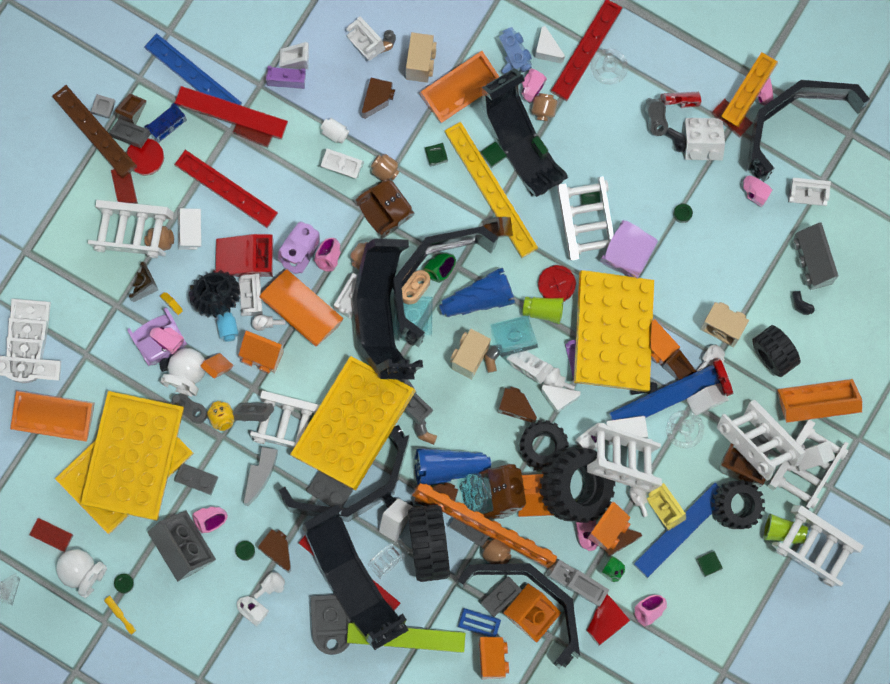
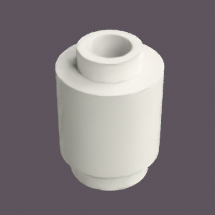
M333 118L325 119L320 128L323 130L321 134L341 144L350 132L346 129V126Z

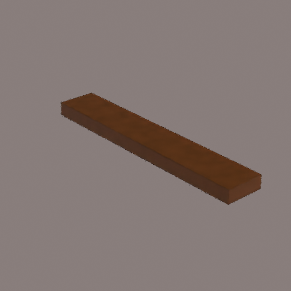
M67 85L52 95V98L122 179L137 168L132 159Z

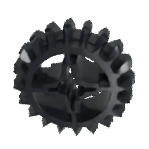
M214 269L212 273L206 271L204 276L199 275V280H194V285H190L189 291L190 303L194 310L199 312L201 316L206 315L208 318L211 315L216 318L218 314L224 317V312L230 313V308H236V303L239 302V296H241L240 286L233 275L231 276L229 272L224 273L222 270L216 273Z

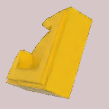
M167 292L160 295L161 299L177 315L183 312L180 305Z

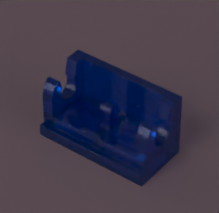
M173 103L169 109L149 125L146 124L144 128L148 129L152 138L160 143L187 121L186 115Z

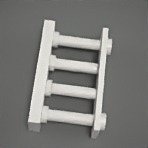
M604 177L597 178L598 184L570 188L566 187V183L556 185L569 260L579 259L581 252L608 248L614 236L606 194L609 191V187ZM600 191V203L577 207L570 206L569 204L571 196ZM603 210L605 221L580 226L573 225L572 217H575L576 214ZM600 229L607 230L608 240L581 245L576 243L575 236H578V233Z
M104 200L96 201L95 207L101 211L103 216L98 240H88V244L94 248V251L105 252V250L147 254L151 258L166 255V252L158 248L163 222L166 219L173 220L174 212L168 207ZM119 214L120 220L115 243L105 242L110 216ZM130 215L138 218L133 245L123 244L127 220L130 218ZM148 217L154 218L156 221L151 246H140L145 220Z
M262 391L260 396L262 402L272 403L273 407L275 405L282 406L284 411L277 437L265 435L270 419L269 416L266 421L260 422L258 433L251 431V438L259 444L269 442L294 449L308 426L309 418L312 417V414L315 415L320 405ZM298 410L301 411L302 418L296 441L284 440L291 412Z
M756 400L749 402L743 416L731 420L726 414H723L717 425V429L734 444V447L767 481L771 479L776 466L789 461L796 467L801 464L806 454V451ZM750 421L756 429L744 434L738 426ZM763 434L769 442L757 447L751 439ZM775 447L782 455L769 460L763 453Z
M811 420L805 423L795 439L803 449H806V446L803 445L806 438L809 440L811 438L819 444L829 441L815 432V429H813L815 423ZM829 441L832 451L836 456L831 464L827 462L819 465L827 470L821 480L806 470L799 472L797 466L794 467L789 461L780 464L767 487L773 491L776 487H782L807 502L805 505L806 509L809 510L810 507L814 509L819 501L817 496L839 459L843 460L849 450L846 448L849 443L844 442L839 447ZM786 471H793L817 486L813 494L810 496L787 482L786 478L783 477Z
M597 423L587 430V434L597 437V459L587 465L588 473L647 492L662 486V479L652 474L651 453L661 448L660 443L618 430L604 423ZM605 440L613 442V463L605 459ZM620 445L628 447V467H624L621 464ZM636 450L644 452V473L636 469Z
M794 505L790 512L796 515L795 522L783 543L773 542L772 546L777 549L776 552L784 557L789 556L823 578V582L830 587L842 586L843 582L836 577L849 554L853 552L860 553L864 546L802 505ZM806 522L811 525V531L799 553H796L789 547L802 523ZM822 532L827 536V541L813 564L805 556L818 533L821 534ZM839 543L842 545L843 550L829 574L821 569V566L833 544Z

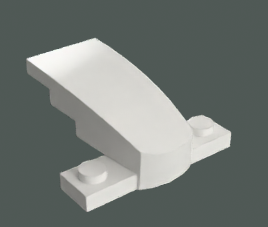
M11 299L7 356H0L1 376H6L22 384L31 383L37 379L60 380L62 361L43 360L51 302Z

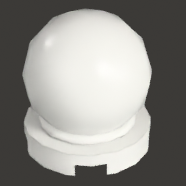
M182 348L176 351L169 359V374H163L160 383L165 387L171 385L177 388L175 392L190 397L194 395L196 397L199 388L195 384L202 380L206 372L201 368V364L205 361L204 357L200 352L191 348Z
M79 549L63 553L57 561L56 572L61 582L68 587L79 588L78 594L84 598H87L94 591L92 588L96 580L101 581L107 570L106 565L102 562L94 564L93 558L87 552Z

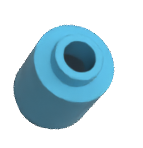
M231 312L224 313V317L219 314L216 322L220 339H224V342L236 340L235 337L239 334L235 317H233Z

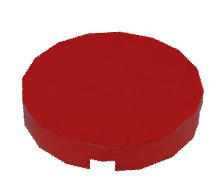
M149 138L142 148L130 145L127 150V155L137 165L133 172L143 176L153 175L158 172L165 159L164 151L160 144Z
M554 265L546 268L539 277V292L543 298H564L565 302L575 292V277L571 270L565 266Z
M717 359L713 364L719 376L724 394L726 396L733 395V389L721 359Z

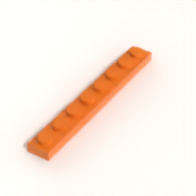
M420 483L412 496L429 505L441 506L442 512L493 539L505 543L511 549L547 568L552 566L557 559V556L551 550L541 548L534 541L520 537L517 532L503 528L500 523L490 521L482 513L468 509L465 504L451 500L448 495L434 491L427 484Z

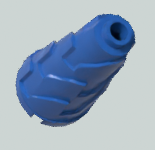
M503 267L443 299L442 304L439 305L442 315H447V317L460 314L465 315L479 310L515 304V299L510 300L514 295L508 278L505 274H501L505 272Z
M424 448L415 449L414 460H417L415 465L417 485L420 483L433 485L451 482L454 479L477 475L491 468V458L483 453Z

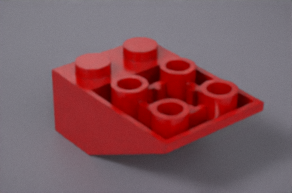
M251 234L216 239V273L222 270L224 273L229 272L234 277L259 274L260 277H273V234Z

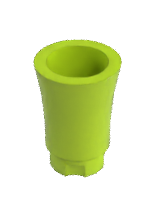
M525 297L523 316L561 324L564 298Z
M770 513L765 523L764 540L784 541L794 522ZM801 525L792 541L793 544H804L808 533L807 526Z

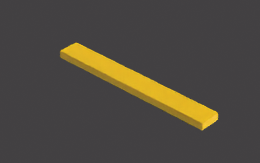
M459 122L446 129L444 133L495 216L511 217L513 236H510L509 239L520 257L524 258L536 251L538 246L463 124Z

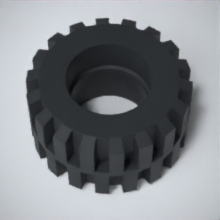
M775 325L769 326L752 339L754 349L760 360L778 377H783L801 363L799 353L792 341Z
M540 420L535 424H530L524 430L519 444V451L523 461H526L529 467H534V470H543V467L547 466V460L553 458L555 452L569 447L568 437L564 433V429L562 427L559 428L555 422L552 424L549 420H546V422ZM536 437H550L555 443V451L549 456L538 455L532 446Z
M728 481V483L721 485L722 488H717L716 492L718 494H713L712 499H715V502L711 503V507H715V510L712 511L713 515L718 516L716 520L722 522V526L729 529H749L752 525L759 523L757 519H762L763 517L761 511H765V507H762L765 499H761L763 493L757 491L758 487L756 485H752L749 481ZM736 494H740L745 500V510L739 517L734 514L731 508L732 499Z

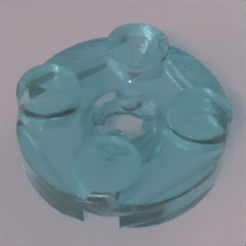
M481 473L469 474L464 481L460 482L459 486L464 504L474 512L485 511L489 507V504H487L488 499L491 498L490 483L486 477L481 476Z

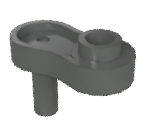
M648 98L646 100V111L649 116V130L655 136H662L668 130V122L665 117L666 106L659 99Z
M184 394L173 396L172 405L184 407L183 415L187 416L193 423L201 424L207 419V409L202 404L193 402ZM197 412H201L199 417H196Z

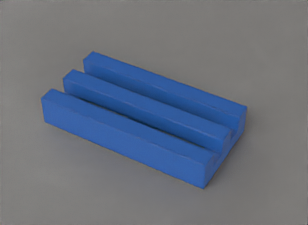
M464 608L458 628L486 637H496L501 620ZM466 614H469L481 619L496 623V625L492 626L489 624H485L470 618H466L465 616ZM465 621L474 625H478L493 630L494 632L492 634L480 629H476L464 625L463 622Z

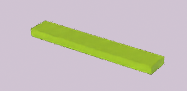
M348 623L347 643L370 645L353 623ZM408 628L409 631L383 645L384 647L464 653L466 633Z

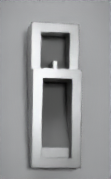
M262 447L259 466H250L244 499L245 506H249L266 486L275 467L278 450Z
M556 559L555 563L549 567L545 574L551 580L599 607L609 591L600 583L581 571L572 568L560 559Z

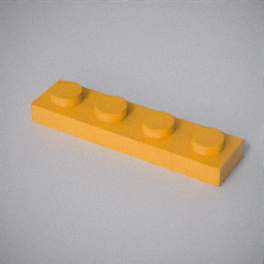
M761 52L721 117L739 127L777 66L778 61Z

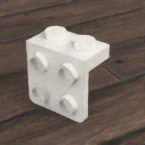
M686 118L685 160L723 161L725 148L723 120L719 118Z

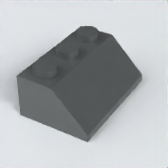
M819 222L797 232L792 240L794 249L798 250L800 255L798 257L799 265L805 271V284L810 287V290L832 285L839 276L822 222Z
M187 511L158 522L148 531L149 536L177 582L193 575L216 560Z

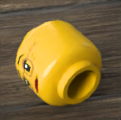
M214 402L207 411L208 419L214 429L225 431L233 426L235 421L233 410L228 403Z

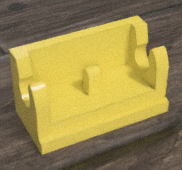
M664 483L648 494V503L668 531L686 520V513Z

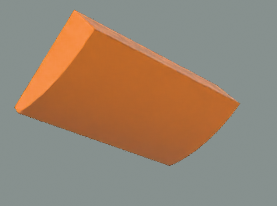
M480 51L419 92V95L439 122L442 123L481 97L482 87L497 79L499 75L484 52Z
M288 269L280 274L259 296L316 347L332 334L344 319Z
M853 379L777 389L786 423L862 412V398Z
M18 390L15 395L10 429L87 442L95 402Z

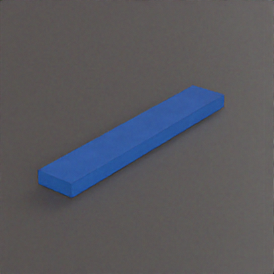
M157 33L144 46L149 53L196 91L242 105L241 101Z
M713 365L708 366L610 412L611 420L641 416L647 418L691 397L706 387L719 384L720 381L716 369Z
M716 483L685 512V521L671 530H667L633 564L646 578L713 513L712 511L715 510V507H711V503H714L715 499H712L713 494H718L716 490L720 488Z

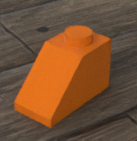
M654 319L651 322V359L656 364L659 362L662 366L677 349H680V346Z

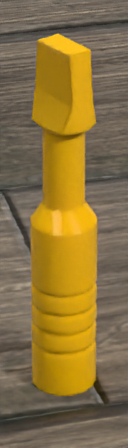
M108 596L104 602L115 616L123 622L127 631L132 635L136 632L134 626L127 621L124 613L111 596Z

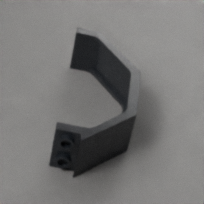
M513 68L482 87L483 111L501 149L507 155L508 161L531 196L535 195L538 197L545 194L552 187L561 184L568 178V175L553 160L549 152L547 157L541 159L531 145L532 139L538 135L519 96L518 85L524 82L525 79L518 70Z
M800 80L759 109L753 123L746 172L752 168L754 176L765 182L770 178L772 170L775 169L760 149L765 121L798 98L843 100L848 102L855 112L859 114L870 100L859 84Z
M481 226L430 236L423 240L393 280L392 292L398 341L404 336L405 341L411 346L416 345L419 347L423 342L425 332L405 317L402 287L424 259L431 253L471 244L480 245L489 253H492L498 241V237Z
M374 238L366 243L352 297L358 350L380 379L415 380L414 374H416L417 370L423 368V360L409 363V360H405L397 349L390 304V295L399 257L402 251L409 248V240Z
M399 425L395 426L389 435L398 451L389 482L350 507L341 509V517L344 522L353 520L383 502L387 497L395 494L409 444V435L404 437V433ZM286 487L278 490L291 513L316 517L332 508L299 503L292 499Z
M337 504L303 523L302 528L323 576L349 620L372 648L376 650L409 631L405 625L407 619L403 613L398 616L382 597L355 550L341 517L342 510Z
M530 563L469 565L457 579L456 584L463 589L469 580L476 575H524L564 608L569 644L554 662V665L558 669L561 666L566 668L574 658L573 656L577 659L580 657L573 598Z

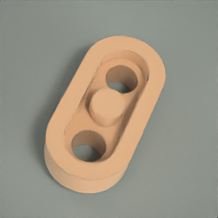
M423 270L414 272L402 287L403 302L405 304H415L430 286V276L427 272Z

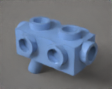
M513 27L504 30L499 38L507 53L505 59L508 63L501 71L504 74L513 68L521 72L528 71L532 68L530 61L532 56L528 49H524L522 35L514 31Z

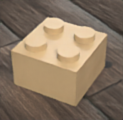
M411 32L406 64V80L428 83L429 77H433L434 60L431 59H435L437 49L434 35Z
M715 302L700 330L734 348L749 320L746 319V315L743 313L731 311L728 305L719 302V304Z
M470 329L468 333L464 332L460 340L459 346L461 347L459 350H454L450 362L452 363V370L472 380L490 348L491 339Z

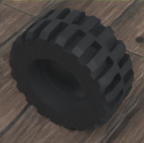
M576 447L563 448L561 451L555 452L553 458L547 460V466L543 467L541 472L543 477L540 478V484H542L540 494L544 497L542 499L544 505L548 506L547 510L554 514L556 518L570 522L588 523L602 516L606 512L605 508H609L611 505V497L613 498L615 494L613 491V487L616 486L615 481L587 472V465L597 459L596 450ZM579 468L584 476L585 487L582 496L578 501H575L571 494L570 483L573 474Z
M429 505L409 509L408 517L416 580L427 582L447 579L450 576L442 507L439 505Z

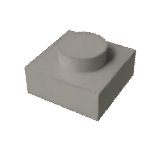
M97 94L91 113L110 119L116 102L115 99Z

